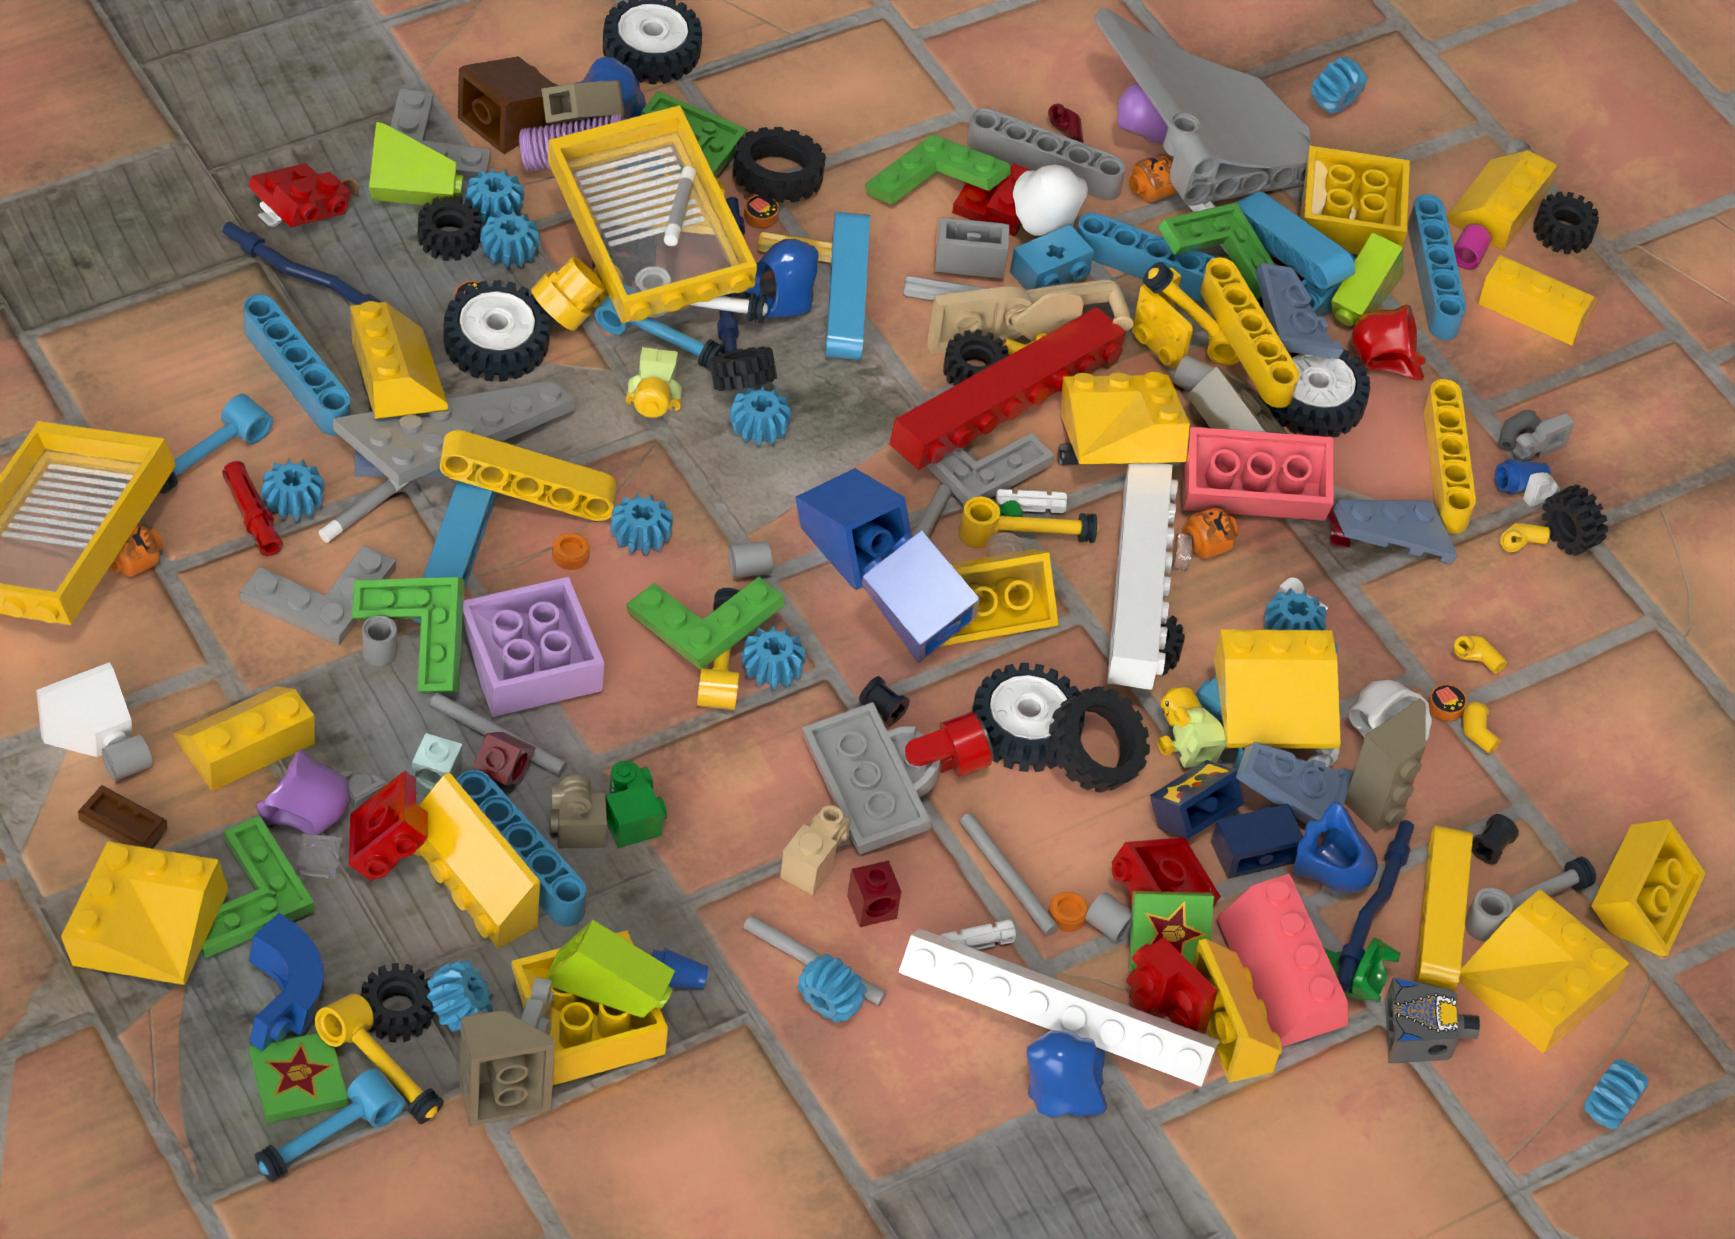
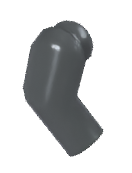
M1523 410L1505 420L1498 446L1504 451H1512L1515 449L1516 439L1521 431L1525 430L1527 433L1532 434L1542 422L1536 416V412Z

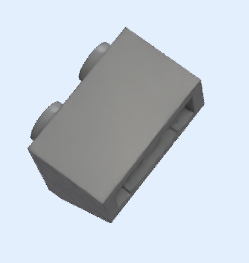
M938 217L934 272L1004 278L1009 246V224Z

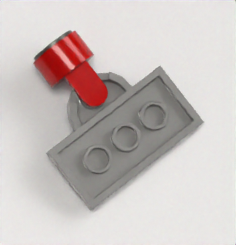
M872 702L802 727L804 740L835 806L842 811L843 816L851 819L849 835L859 855L931 829V820L919 797L930 792L937 783L940 772L953 769L957 776L961 777L991 766L994 760L991 741L981 718L977 714L969 712L941 722L939 725L940 730L926 735L918 732L916 726H901L887 731Z

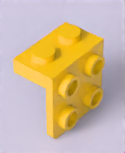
M1171 267L1170 270L1174 273L1172 281L1179 287L1181 275ZM1143 284L1140 287L1132 333L1140 343L1145 344L1157 354L1164 365L1170 366L1176 371L1183 357L1188 355L1193 332L1192 325L1174 309L1175 302L1163 291L1153 293Z

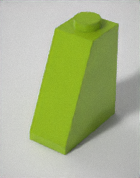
M376 122L369 182L371 200L424 205L428 202L432 205V199L437 197L440 202H443L444 196H450V201H455V196H462L463 175H457V162L384 123Z
M1373 232L1354 262V275L1343 280L1331 300L1332 313L1335 314V318L1348 326L1355 324L1360 315L1376 311L1404 274L1403 247Z
M592 919L558 950L545 979L552 980L553 988L643 1018L655 1007L661 1009L666 1004L673 990L668 985L675 970Z

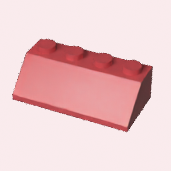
M1201 427L1189 428L1186 462H1184L1182 477V510L1202 512L1218 507L1227 514L1326 520L1333 506V437Z
M1290 873L1252 885L1217 917V923L1229 950L1236 952L1242 966L1249 969L1252 976L1253 991L1257 999H1261L1264 1002L1267 1011V1022L1271 1031L1278 1034L1281 1046L1285 1047L1348 1026V1000Z

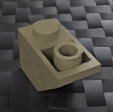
M620 81L571 83L541 89L545 120L548 124L557 126L560 123L562 126L564 122L568 125L570 121L574 124L576 120L581 123L582 120L587 122L588 119L593 121L594 118L597 120L600 117L605 119L606 116L611 118L612 115L616 114L624 116Z

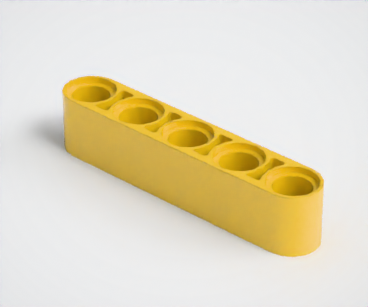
M1218 257L1211 259L1206 265L1200 289L1201 296L1262 399L1272 407L1283 408L1288 406L1293 400L1300 373L1236 265L1227 258Z
M1438 379L1430 387L1423 412L1434 503L1447 533L1460 534L1468 528L1476 503L1462 391L1457 383L1448 379Z
M463 430L451 431L443 439L440 470L446 477L592 521H605L611 518L615 506L617 484L615 479L607 473Z
M1434 825L1427 852L1415 982L1455 992L1461 971L1473 833Z

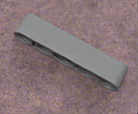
M979 108L972 112L967 136V144L971 149L1008 162L1009 165L1015 163L1033 171L1038 170L1042 166L1054 164L1067 167L1076 176L1085 180L1088 187V195L1102 200H1113L1120 195L1126 168L1125 162L1121 158L993 109Z

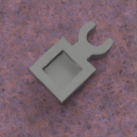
M1566 413L1553 419L1547 418L1536 427L1534 433H1524L1517 437L1516 441L1521 446L1514 449L1512 453L1518 460L1527 461L1535 454L1540 458L1567 446L1574 421Z
M536 978L532 988L531 999H527L521 1020L550 1035L552 1021L546 1016L554 999V991H550L553 982L552 980Z

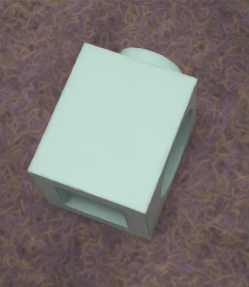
M425 733L412 761V776L416 778V792L428 795L442 776L449 772L456 780L462 773L463 744Z

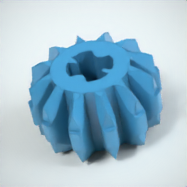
M1348 56L1340 57L1332 64L1329 63L1323 71H1320L1318 78L1313 81L1310 93L1323 110L1328 111L1330 114L1339 113L1345 107H1350L1351 103L1358 99V95L1365 89L1364 85L1367 83L1368 78L1358 63L1354 60L1352 61Z
M492 168L489 173L478 171L476 178L469 179L467 193H465V202L468 200L472 203V208L477 207L484 225L488 217L496 218L499 211L505 215H510L514 210L516 215L520 216L525 192L523 186L520 185L518 176H509L507 169L498 173Z
M514 210L510 215H505L499 211L496 218L488 217L480 235L484 257L491 258L493 265L504 263L506 269L510 264H516L522 268L524 261L533 262L535 253L540 248L537 222L530 221L528 214L517 216Z
M763 385L757 391L747 387L744 394L737 393L734 404L730 408L729 416L734 434L742 435L744 443L755 440L758 447L762 441H767L773 445L777 438H784L788 425L791 423V412L788 407L787 397L779 396L777 389L770 392L765 391Z
M288 458L285 465L274 462L272 471L265 472L263 487L261 488V498L263 503H266L268 510L271 513H278L281 520L287 516H293L298 521L300 515L304 514L312 517L314 509L321 508L325 483L323 477L319 476L316 466L307 467L305 460L298 464H293Z
M636 493L633 500L623 497L620 505L614 506L612 511L610 532L612 537L616 538L618 548L628 546L630 554L636 550H642L645 556H647L650 548L660 552L663 543H668L672 535V512L667 510L665 501L655 502L653 494L647 499L641 498L638 493Z
M1290 587L1286 594L1277 592L1272 601H1269V604L1266 605L1264 611V630H1325L1326 608L1319 606V597H1307L1306 589L1301 594H1296Z
M774 625L769 632L758 628L754 636L747 637L744 643V651L741 654L742 667L745 668L747 679L756 678L758 688L765 683L770 684L773 691L779 683L789 688L793 679L800 678L803 672V664H805L806 660L805 648L801 647L800 637H791L789 628L783 632L776 631Z
M824 954L822 957L817 956L813 962L810 961L802 970L803 973L798 977L799 983L797 987L799 992L804 995L803 1000L808 1002L813 1010L821 1013L823 1018H830L833 1022L847 1021L851 1015L854 1016L862 1007L861 1004L866 999L867 989L861 983V976L852 971V966H847L840 958L834 959L828 954Z
M468 960L464 962H450L439 967V970L433 972V977L427 981L431 991L427 998L432 1001L434 1006L432 1012H437L440 1024H447L452 1032L461 1030V1017L471 1016L479 1011H493L490 999L494 996L488 990V981H484L481 977L480 968H473Z
M1623 1059L1614 1061L1585 1101L1584 1111L1591 1115L1592 1119L1601 1126L1605 1125L1611 1130L1618 1128L1648 1087V1077L1640 1072L1641 1069L1632 1063L1629 1064Z

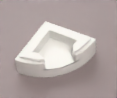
M1544 472L1530 475L1523 499L1530 507L1545 502L1548 497L1560 492V487L1550 474Z

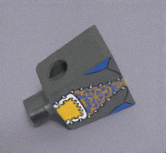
M1392 978L1385 999L1388 1063L1448 1060L1452 1058L1459 1038H1478L1480 1031L1479 1016L1458 1014L1457 994L1453 990L1401 978Z

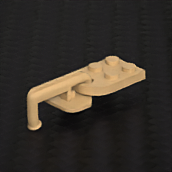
M1098 280L1029 289L1026 291L1018 287L1005 286L947 293L934 296L927 345L931 354L946 352L950 339L954 340V335L958 333L963 337L966 330H970L972 335H975L976 330H982V336H987L988 332L993 333V340L1001 338L1003 344L1006 338L1016 340L1022 335L1031 341H1035L1037 334H1049L1081 316L1083 305L1109 302L1115 317L1113 324H1118L1127 331L1133 327V320L1130 317L1129 308L1120 286L1112 280Z

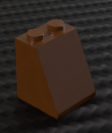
M519 56L463 65L459 68L458 119L505 155L520 145L519 134L521 129H528L529 127L531 129L534 127L538 129L540 126L544 128L546 125H552L546 123L541 89L559 85L552 83L537 68L529 65Z

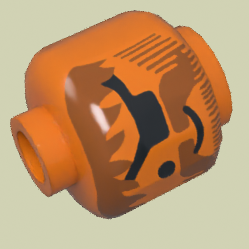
M1158 154L1135 163L1132 169V176L1129 178L1132 192L1148 203H1153L1176 194L1177 191L1170 182V168L1173 159L1166 155Z
M1215 507L1190 515L1185 526L1182 528L1181 535L1183 544L1189 553L1195 554L1200 559H1208L1230 552L1235 544V537L1238 536L1239 530L1233 516H1228L1224 510Z
M139 522L110 565L112 571L116 574L122 573L126 577H133L156 566L160 560L159 550L163 548L158 532L154 528L148 529Z

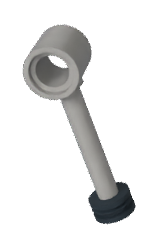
M1581 856L1567 862L1564 867V873L1510 897L1497 888L1481 889L1477 892L1467 914L1465 927L1472 937L1486 942L1513 911L1539 889L1548 896L1568 887L1581 891L1595 884V869L1587 858Z

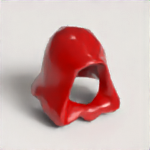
M1406 304L1395 310H1377L1359 316L1352 331V344L1356 355L1369 370H1381L1400 374L1413 380H1423L1424 374L1421 365L1425 363L1426 359L1422 354L1416 352L1417 328L1411 306Z

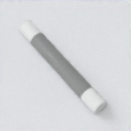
M686 166L682 169L664 236V242L669 246H675L678 243L696 175V170L691 166Z
M388 479L320 529L319 535L321 539L326 543L330 542L409 482L397 486L392 480Z

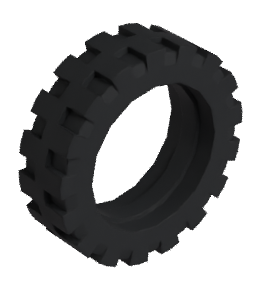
M762 127L757 132L753 130L747 132L745 138L741 137L738 140V144L735 147L732 173L733 176H736L737 184L744 186L745 191L751 195L755 193L759 195L758 198L763 200L768 198L775 199L774 202L784 203V200L797 202L802 197L805 199L810 198L813 191L816 193L819 191L823 181L826 155L821 153L822 147L818 143L814 144L810 136H802L799 134V131L793 129L786 131L783 127H774V129ZM767 156L783 157L793 160L801 165L803 169L791 173L775 172L765 169L757 164L755 160Z
M1098 686L1090 690L1089 688L1082 690L1060 704L1061 707L1056 709L1052 715L1054 722L1049 725V734L1052 735V741L1049 742L1050 748L1057 755L1055 761L1059 768L1066 770V776L1072 782L1078 781L1080 787L1086 790L1095 788V792H1105L1109 789L1110 791L1136 778L1139 775L1138 772L1146 766L1147 760H1145V756L1150 752V744H1147L1146 740L1149 737L1147 727H1143L1141 713L1139 710L1135 712L1131 707L1133 703L1126 697L1121 698L1118 696L1119 692L1113 689L1105 691L1104 687ZM1084 711L1100 715L1115 730L1120 742V757L1116 767H1106L1099 764L1085 751L1079 737V721Z

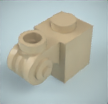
M832 805L823 807L818 815L813 817L810 827L803 824L783 850L780 878L812 896L834 868L837 845H840L842 841H846L850 834L851 819L843 816L842 811Z

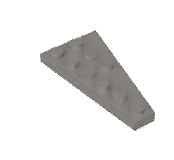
M547 381L446 399L448 410L378 419H375L373 411L333 418V430L397 486H400L440 468L443 439L447 433L454 430H463L502 442L574 411L575 398L555 381Z

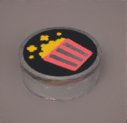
M1176 534L1172 570H1188L1192 550V537L1190 535Z

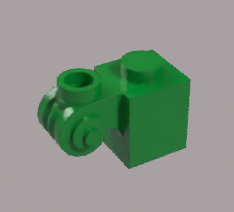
M631 761L615 763L610 773L609 788L611 794L605 796L607 826L617 848L662 836L663 820L667 819V810L662 797L655 796L650 770L647 766L639 768L637 764Z

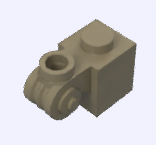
M568 776L560 781L559 786H551L550 833H557L558 849L605 848L607 831L605 793H591L590 780L585 776Z

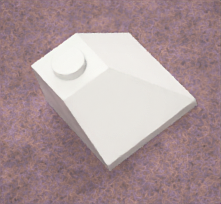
M110 662L36 690L41 738L45 744L99 757L102 756V748L133 737L131 717Z

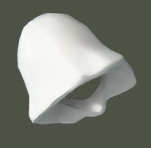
M1055 164L1042 166L1036 171L1024 172L1016 181L1013 191L1016 214L1023 228L1032 235L1044 236L1067 225L1074 227L1078 212L1087 197V184L1084 179L1076 176L1069 168Z
M1392 680L1372 681L1361 690L1357 701L1348 711V718L1351 724L1364 738L1368 732L1420 698L1426 703V741L1429 738L1432 723L1429 703L1422 695Z

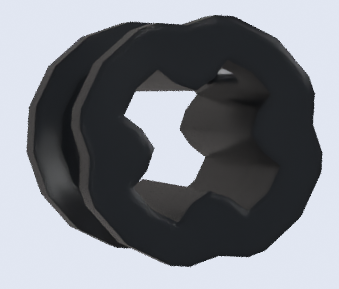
M880 676L873 678L859 696V702L863 706L874 703L878 713L883 716V722L888 726L895 724L904 715L910 703L909 698L905 695L899 696L887 687L886 682Z
M1502 814L1491 815L1486 821V829L1482 834L1473 837L1471 852L1476 858L1486 864H1497L1501 859L1502 850L1505 846L1513 843L1518 838L1519 830L1511 819Z

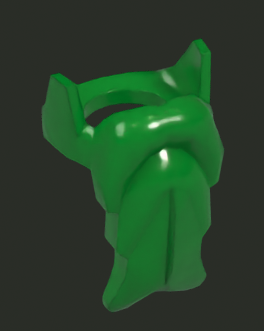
M1374 937L1355 972L1349 991L1344 992V994L1351 999L1380 1002V993L1387 980V971L1383 965V960L1398 962L1401 953ZM1323 946L1337 976L1341 966L1339 963L1341 951L1335 953Z

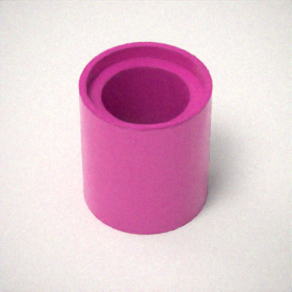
M1471 224L1463 229L1453 247L1457 266L1460 268L1472 270L1479 266L1492 241L1490 233L1484 227Z

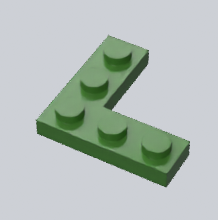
M657 91L641 111V115L680 105L714 177L717 178L734 156L738 140L741 137H746L747 129ZM682 164L679 165L681 170L674 171V173H682Z
M931 134L866 182L865 186L867 195L893 205L937 171L987 191L991 190L1011 173L1008 162Z
M1237 202L1166 218L1157 226L1174 255L1223 244L1256 300L1262 299L1255 272L1260 263L1275 264Z
M460 577L354 580L353 619L362 621L373 616H386L392 620L421 619L417 691L423 694H435L437 692L459 693L465 580Z
M758 577L703 620L655 583L629 601L626 606L629 615L701 670V668H705L784 607L785 600L780 592Z
M260 816L224 830L225 842L255 891L221 906L200 951L204 959L252 939L278 913L293 921L314 912V901Z

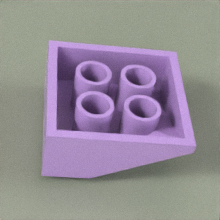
M569 577L464 600L463 622L481 689L492 717L603 690L604 661Z

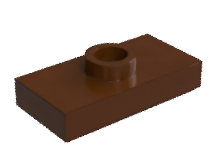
M103 785L96 790L78 811L80 821L126 845L151 848L167 829L166 819Z

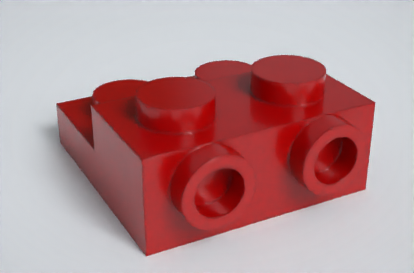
M306 163L253 175L248 186L291 228L345 214L351 191L331 172L317 174Z
M1012 163L1010 167L1011 174L989 191L966 183L953 204L952 213L969 220L1009 224V235L1015 237L1022 224L1016 214L1013 198L1014 186L1024 172L1032 170Z
M406 770L350 814L348 865L371 882L385 877L401 858L413 855L428 838V812L416 804V778Z
M1183 837L1125 842L1111 861L1112 875L1116 881L1123 882L1130 893L1131 907L1133 891L1212 893L1214 896L1213 907L1221 897L1187 840Z
M1162 937L1152 945L1147 943L1141 946L1132 957V961L1137 967L1126 980V983L1131 987L1129 998L1137 1010L1161 1019L1168 1016L1172 1023L1206 1035L1218 990L1165 937Z

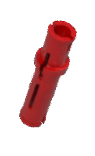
M241 461L228 463L224 466L225 470H222V475L244 516L243 523L247 532L254 536L262 555L272 556L281 550L280 546H283V542L273 526L274 518L271 511L263 505L244 463Z

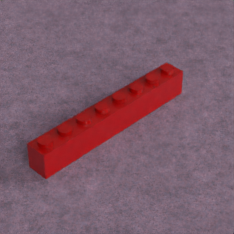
M1096 307L899 416L894 421L889 445L918 471L931 463H938L948 453L957 448H964L971 440L982 434H989L1001 423L1008 419H1015L1022 411L1033 405H1040L1047 397L1058 391L1062 392L1063 376H1074L1078 373L1092 375L1096 369L1103 365L1114 363L1122 354V344L1126 331L1118 324H1113V320Z

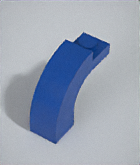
M278 913L254 935L249 956V962L272 977L282 991L255 1016L249 1043L261 1051H264L274 1040L277 1042L281 1041L289 1030L299 1036H302L307 1031L314 1019L323 984V964L317 947L299 926Z

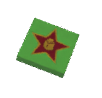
M1133 891L1129 970L1132 972L1137 967L1132 961L1134 953L1144 944L1149 943L1152 945L1162 937H1165L1192 964L1198 941L1202 939L1211 941L1213 894Z
M318 1033L272 1042L264 1051L259 1050L255 1046L249 1047V1057L266 1124L348 1106V1096L335 1048L326 1044Z

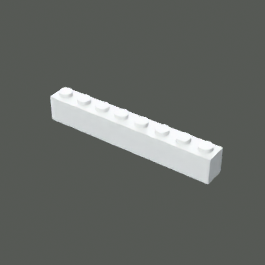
M1128 463L1123 492L1107 683L1152 690L1155 675L1162 676L1165 653H1160L1159 649L1164 650L1167 627H1161V624H1166L1169 610V602H1164L1163 599H1168L1171 577H1166L1164 574H1170L1173 553L1166 552V549L1171 550L1173 544L1174 528H1170L1168 525L1173 526L1176 504H1172L1170 501L1175 502L1178 480H1172L1171 464Z
M918 929L911 935L898 972L1044 1028L1072 1031L1082 1038L1093 1039L1095 1046L1199 1086L1203 1085L1208 1076L1220 1040L923 929Z

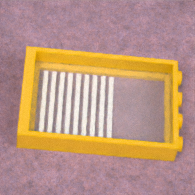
M680 105L549 140L548 163L622 324L633 320L641 321L651 315L666 311H677L687 305L709 302L719 296L741 293L755 287L757 264ZM686 166H691L696 170V175L678 243L675 246H669L665 244L664 236L682 169Z
M37 421L0 475V614L16 618L41 620L47 623L54 622L72 625L176 467L165 438Z

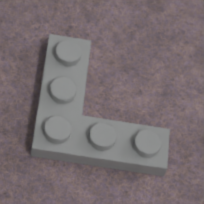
M399 88L390 127L457 162V175H463L464 181L476 178L478 171L488 173L491 149L425 141L433 106V93Z
M1030 433L977 462L963 448H957L945 455L938 463L927 465V468L943 484L948 485L952 493L965 505L973 497L992 498L996 496L998 489H1009L1053 465L1054 454L1033 433Z
M363 545L326 595H322L259 566L240 591V602L339 646L358 621L352 618L354 580L389 579L396 570V559Z

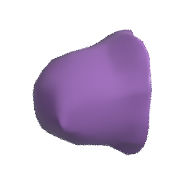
M1138 83L1130 85L1119 98L1117 108L1118 125L1122 129L1143 137L1151 144L1159 143L1163 145L1168 125Z
M303 749L298 750L288 766L287 773L264 801L257 802L258 816L262 818L266 826L285 824L299 829L310 836H317L339 821L349 804V782L341 774L315 761Z

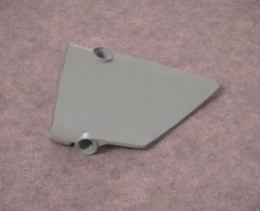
M1101 8L1096 13L1095 23L1168 125L1163 148L1169 155L1174 157L1170 168V182L1186 205L1194 206L1208 203L1209 201L1215 202L1251 195L1257 191L1266 192L1304 184L1309 145L1312 146L1309 128L1259 78L1218 65L1179 49L1142 30L1110 9Z

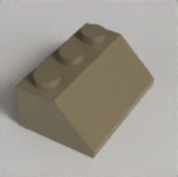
M1218 366L1186 394L1194 405L1191 409L1193 414L1202 423L1208 424L1210 428L1287 434L1251 384Z
M1421 698L1365 735L1344 804L1375 833L1387 825L1395 826L1403 819L1407 812L1405 807L1408 798L1414 791L1413 783L1422 767L1420 762L1426 747V703Z
M504 1010L494 1012L479 1011L471 1016L461 1017L459 1085L469 1126L551 1112L555 1051L553 1037Z

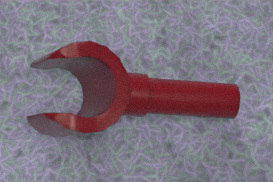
M1332 506L1328 514L1331 526L1330 544L1350 548V538L1344 536L1333 510L1334 506Z

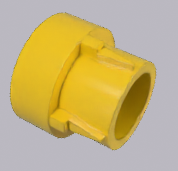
M574 256L557 272H546L531 288L533 296L544 310L558 323L571 331H575L591 315L589 308L605 290V286L600 278L584 262Z

